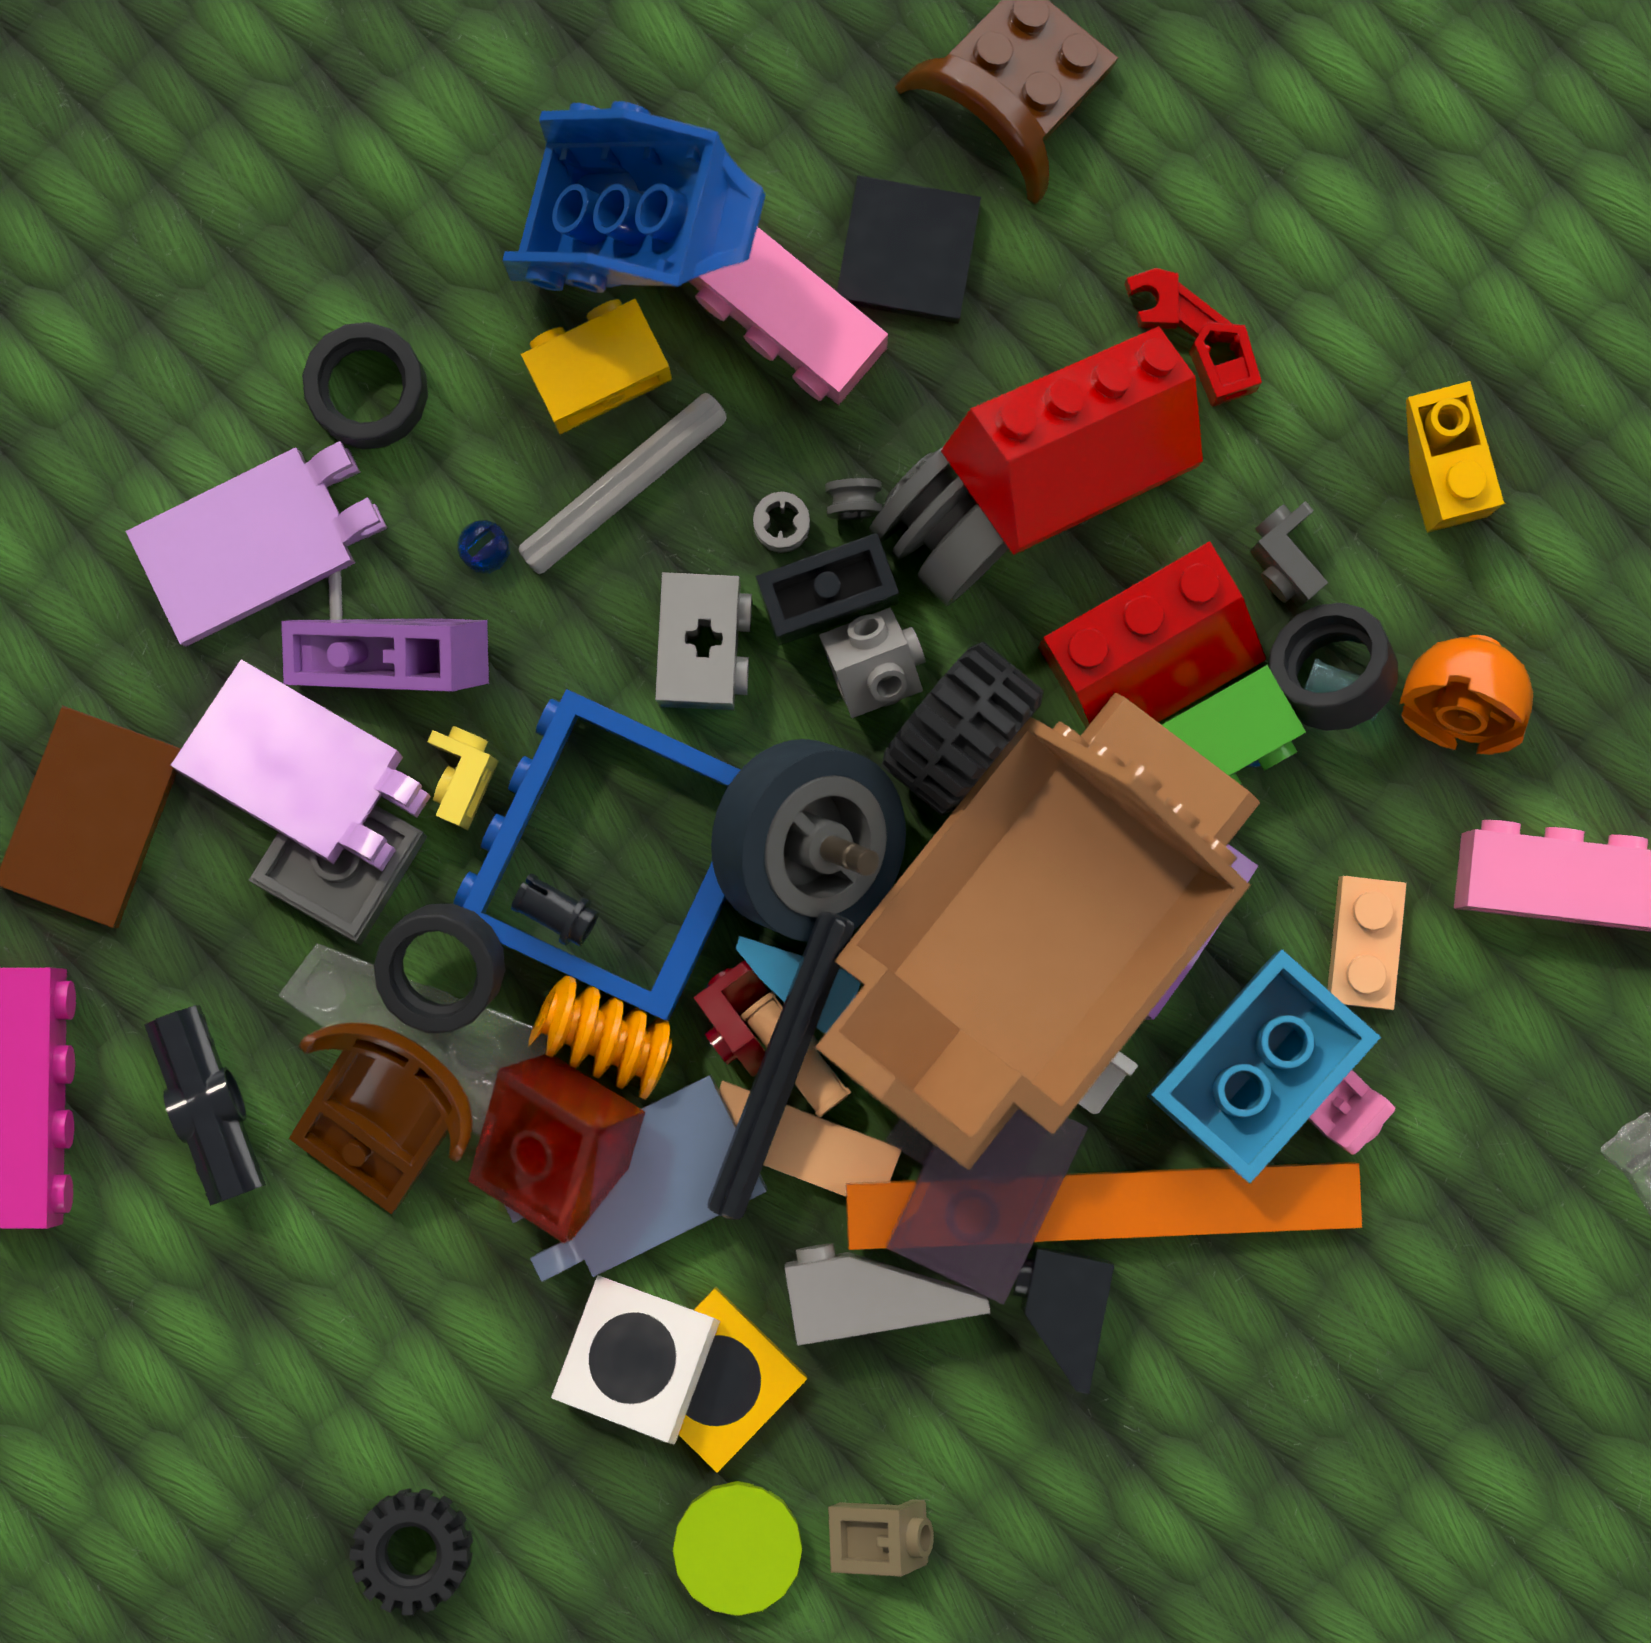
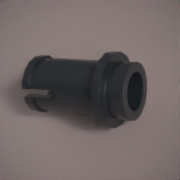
M532 873L528 875L526 882L520 886L511 905V910L517 913L520 912L559 934V942L564 945L573 942L581 946L592 932L599 917V912L590 908L591 901L584 897L577 901L538 879V876Z

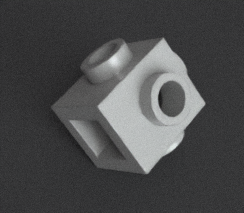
M891 607L874 614L860 616L851 623L819 635L834 680L851 718L883 706L893 705L901 699L923 691L915 667L926 662L921 645L913 627L901 630Z

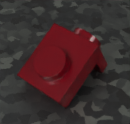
M743 961L734 968L723 970L715 975L708 983L706 989L696 995L694 999L714 1025L711 1030L705 1033V1036L724 1062L729 1065L738 1058L753 1077L757 1074L766 1051L740 1016L754 1003L767 995L769 991L749 964Z

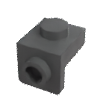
M1306 501L1292 513L1283 504L1255 528L1262 539L1249 551L1265 569L1261 573V578L1270 591L1284 603L1291 599L1298 608L1328 583L1287 536L1314 511Z

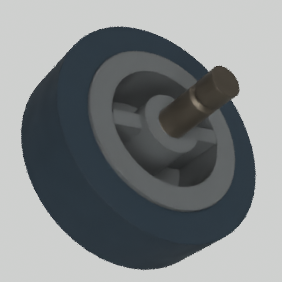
M797 739L776 744L752 758L738 772L719 804L711 840L712 863L717 882L728 902L741 915L792 939L808 941L818 914L822 911L835 913L849 919L854 923L855 929L869 918L889 893L896 880L905 849L906 823L904 810L893 782L870 759L817 740Z

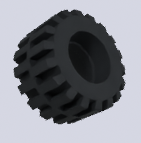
M984 641L967 649L953 664L899 730L884 752L881 767L941 816L957 808L1002 750L1040 707L1044 690Z

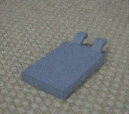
M712 1074L537 1160L545 1178L502 1199L513 1223L548 1206L564 1238V1241L530 1258L541 1282L585 1260L592 1276L595 1277L718 1216L708 1209L707 1202L737 1126ZM759 1174L750 1200L768 1190L761 1174Z

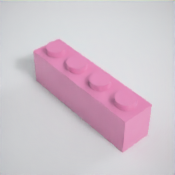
M757 227L749 260L689 280L693 286L700 290L695 297L706 310L721 321H725L729 315L748 330L744 338L758 353L770 361H773L777 355L797 370L792 375L795 382L809 395L819 401L827 395L839 405L887 349L888 333L759 227Z
M1482 820L1481 830L1474 829L1461 834L1454 909L1651 932V850L1647 849V838L1609 835L1608 845L1584 842L1585 832L1582 830L1546 827L1544 837L1520 834V823L1501 820Z

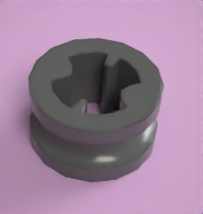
M850 478L835 480L825 484L826 494L831 495L833 498L832 505L827 507L828 518L839 520L866 519L877 517L883 509V505L877 503L875 495L882 490L881 481L878 479Z

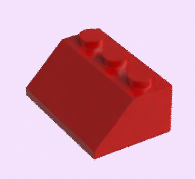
M1210 541L1046 635L1038 646L1085 728L1090 725L1114 693L1125 697L1159 723L1266 660L1244 598Z

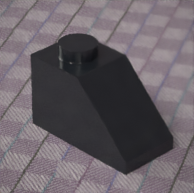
M1033 1244L1031 1258H1019L1013 1284V1295L1023 1297L1021 1309L1076 1392L1089 1394L1114 1264L1106 1259Z

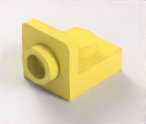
M455 726L452 727L449 736L432 730L427 741L428 743L444 752L461 758L457 768L454 769L448 766L438 782L433 801L439 803L440 806L435 816L468 830L495 771L498 760L484 752L488 741Z

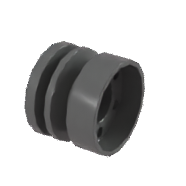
M941 449L924 456L903 476L887 496L883 509L869 528L870 533H878L880 542L888 539L904 525L908 528L892 550V554L898 560L912 554L922 545H925L931 551V554L923 563L917 578L946 607L954 603L974 585L1009 549L942 454Z

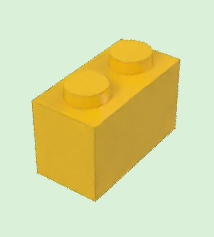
M620 299L605 302L587 314L588 322L565 332L563 327L550 329L535 337L530 342L532 349L521 354L559 434L571 430L672 380L669 365L636 299L623 305Z

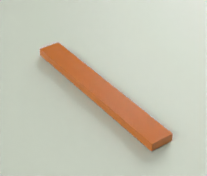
M1357 1162L1266 1165L1251 1183L1245 1181L1229 1167L845 1183L849 1250L1362 1228L1360 1167Z

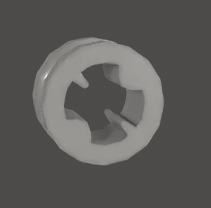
M787 492L771 493L764 497L755 508L753 516L755 535L759 542L768 550L778 553L791 552L800 547L806 540L810 529L809 512L804 502L794 494ZM780 507L781 513L784 514L787 507L796 512L797 515L793 519V527L796 532L788 538H783L782 531H779L777 538L767 533L766 530L771 525L768 515L770 510Z

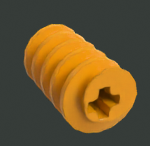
M564 976L546 997L531 1031L528 1047L541 1034L547 1035L546 1056L552 1058L567 1044L571 1046L569 1066L576 1068L588 1055L594 1057L593 1077L599 1079L611 1065L618 1067L616 1087L623 1089L634 1076H638L641 1078L639 1097L644 1100L647 1099L659 1081L672 1049V1039H669V1021L657 1018L646 1028V1012L637 1007L628 1012L622 1019V1000L617 997H611L599 1008V989L588 986L575 999L576 980L571 976Z

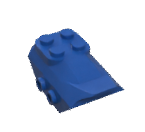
M615 101L612 103L611 109H599L588 104L571 103L569 110L541 111L539 122L546 142L545 152L519 251H505L502 261L510 281H527L532 285L554 291H562L564 284L593 292H604L605 287H615L621 284L679 286L706 273L749 260L766 195L763 188L750 179L732 160L716 131L650 115L651 113L647 109L628 102Z

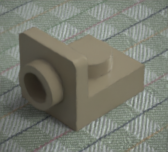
M912 1499L899 1505L839 1502L828 1507L831 1572L904 1576L927 1565L928 1556L933 1547L934 1532L932 1523L926 1515L925 1500Z

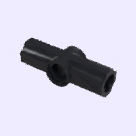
M194 1005L144 1024L167 1089L163 1091L168 1117L178 1138L183 1143H188L196 1165L197 1174L203 1184L210 1206L266 1185L243 1124L247 1116L242 1094L229 1068L223 1067L214 1039L210 1034L201 1006Z

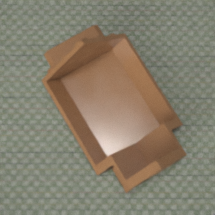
M1117 693L1113 694L1081 736L1062 722H1058L1052 729L1030 717L834 960L863 984L864 987L815 1048L968 1170L973 1167L1018 1109L1053 1135L1249 888L1250 884L1231 867L1237 857L1226 846L1261 802L1250 791L1128 699Z

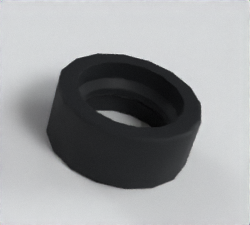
M370 322L345 324L324 335L309 353L302 374L304 399L315 420L336 440L359 449L387 447L406 437L421 420L428 399L426 373L410 344L392 329ZM373 350L385 354L396 363L402 375L403 390L399 403L389 415L374 422L360 423L347 419L336 410L330 399L329 380L334 367L343 357L355 351Z
M1341 602L1317 605L1296 615L1279 631L1270 650L1269 669L1299 721L1306 726L1320 730L1350 729L1372 719L1389 702L1398 683V660L1381 622L1362 607ZM1352 641L1364 644L1371 655L1365 672L1351 685L1335 692L1325 693L1304 690L1300 686L1297 675L1303 662L1317 649L1333 642Z
M452 903L428 904L407 914L380 942L374 962L376 989L387 1010L406 1026L426 1033L454 1032L473 1023L499 993L505 974L503 947L492 926L474 911ZM427 932H443L454 936L469 949L476 963L477 977L473 989L465 998L453 1004H439L425 999L412 988L404 973L403 959L407 947L416 937Z

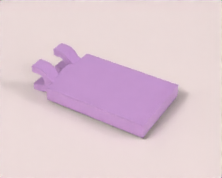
M341 441L323 449L307 463L301 451L295 447L126 531L181 645L187 647L337 571L355 564L347 546L387 529L378 507L375 504L372 505L369 498L348 507L339 514L327 487L360 473L348 448L345 449Z
M240 660L171 764L180 774L328 862L334 864L342 850L346 849L380 871L384 870L396 850L386 843L387 840L383 836L362 825L381 796L417 818L431 797L421 789L422 785L419 782L395 770L403 758L396 749L243 660Z

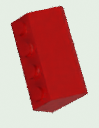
M1158 326L971 408L941 449V452L1012 554L1015 555L1197 468L1203 461L1196 377Z

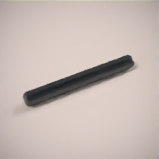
M822 911L818 914L707 1202L708 1209L721 1217L740 1220L746 1211L840 965L834 960L849 943L854 931V923L838 914Z

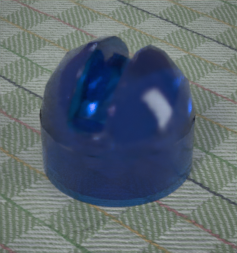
M480 520L467 525L458 538V553L466 566L473 571L479 573L494 572L501 568L508 559L510 552L509 540L504 531L491 521ZM491 531L496 537L472 557L467 550L486 533Z

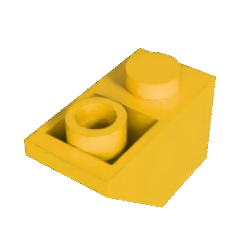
M1468 381L1408 397L1406 399L1410 474L1427 533L1486 518L1504 505L1471 382Z

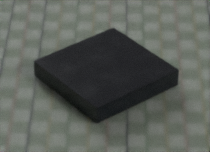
M858 175L837 292L854 306L959 324L981 197Z

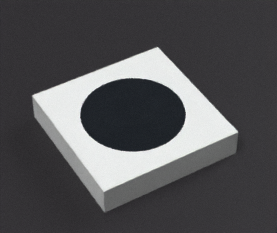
M597 1275L551 1398L675 1445L720 1320Z

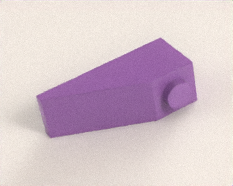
M349 619L282 621L284 685L457 691L489 684L487 620Z

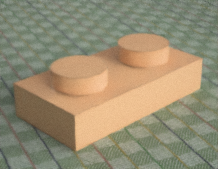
M1351 876L1339 877L1327 990L1344 1005L1394 1010L1407 883Z

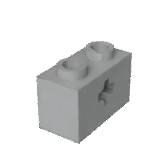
M662 572L655 697L659 707L734 710L735 695H747L749 657L737 656L738 631L750 632L752 594L740 593L741 584L739 576ZM701 627L712 628L714 639L722 641V645L711 646L709 658L699 657L695 645L688 644L689 639L699 638Z

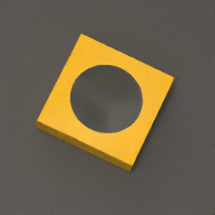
M715 1287L693 1309L720 1320L678 1435L709 1466L718 1472L807 1380V1375Z

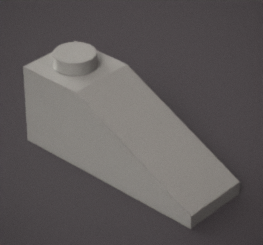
M833 1243L797 1249V1261L785 1263L797 1346L990 1313L989 1301L985 1294L850 1252L835 1254Z

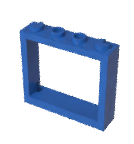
M566 689L560 702L550 699L536 727V733L543 736V739L534 758L530 759L523 756L516 767L508 787L509 791L516 794L505 817L496 814L490 822L481 843V848L488 851L485 861L478 875L470 871L467 873L457 891L453 904L478 914L492 926L500 943L661 1019L669 1021L726 901V897L717 882L713 863H711L651 991L485 914L578 718L726 787L730 785L740 769Z

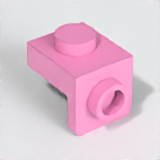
M1351 1070L1308 1120L1324 1136L1354 1155L1379 1134L1385 1121L1395 1111V1107L1387 1098L1371 1089Z

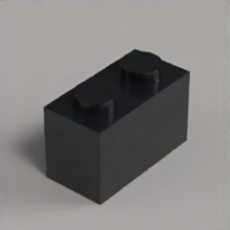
M878 533L756 576L757 588L778 646L898 603L899 591Z

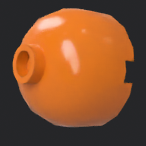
M1484 635L1454 638L1436 643L1414 662L1407 676L1400 704L1404 703L1401 716L1404 722L1417 734L1442 747L1456 750L1457 741L1455 738L1466 742L1479 743L1476 754L1490 755L1507 752L1523 741L1532 710L1533 689L1525 666L1493 638Z

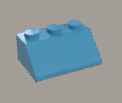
M1280 950L1271 956L1148 1093L1147 1097L1197 1142L1245 1181L1251 1183L1381 1037L1284 950Z

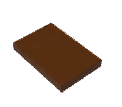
M62 705L0 866V887L109 927L119 928L176 778L177 771L171 764L181 748Z

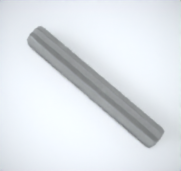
M704 393L521 543L518 550L522 558L533 571L538 574L544 573L723 425L727 417L722 406L710 394Z

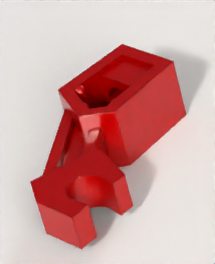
M1154 268L1126 278L1124 285L1128 297L1141 291H1147L1156 298L1157 305L1154 308L1138 312L1136 320L1139 328H1156L1159 326L1160 328L1176 329L1179 326L1196 339L1189 353L1211 407L1257 391L1262 381L1245 325L1232 324L1178 282V273ZM1204 341H1209L1210 343H1230L1229 348L1234 351L1236 359L1214 366L1209 354L1211 348L1209 345H1205Z

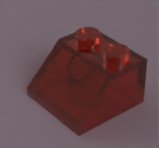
M543 1054L499 1068L468 1181L561 1242H569L573 1240L629 1169L645 1111L555 1056L551 1058Z

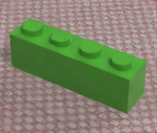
M1268 665L1162 724V726L1239 784L1242 783L1236 774L1237 771L1257 760L1263 770H1267L1297 753L1292 740L1306 733Z

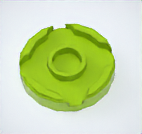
M740 1481L713 1486L692 1500L677 1525L673 1546L677 1575L690 1595L712 1611L736 1616L763 1611L782 1598L798 1575L802 1553V1541L798 1522L784 1500L762 1487Z

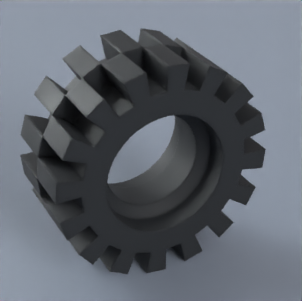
M411 1488L400 1490L396 1495L391 1497L388 1495L379 1501L357 1527L353 1536L355 1543L350 1549V1561H355L356 1565L352 1574L356 1583L362 1581L366 1589L363 1594L369 1601L376 1597L383 1602L380 1607L381 1609L390 1613L394 1608L402 1609V1615H414L416 1610L424 1609V1613L435 1609L443 1600L446 1602L466 1576V1571L471 1564L473 1553H470V1545L473 1542L471 1530L467 1531L464 1523L467 1519L463 1512L460 1510L456 1513L450 1507L453 1501L444 1495L439 1499L432 1496V1490L423 1488L420 1492H411ZM418 1527L425 1530L433 1538L437 1555L435 1563L429 1571L416 1576L406 1575L399 1572L390 1562L388 1543L392 1534L401 1528Z

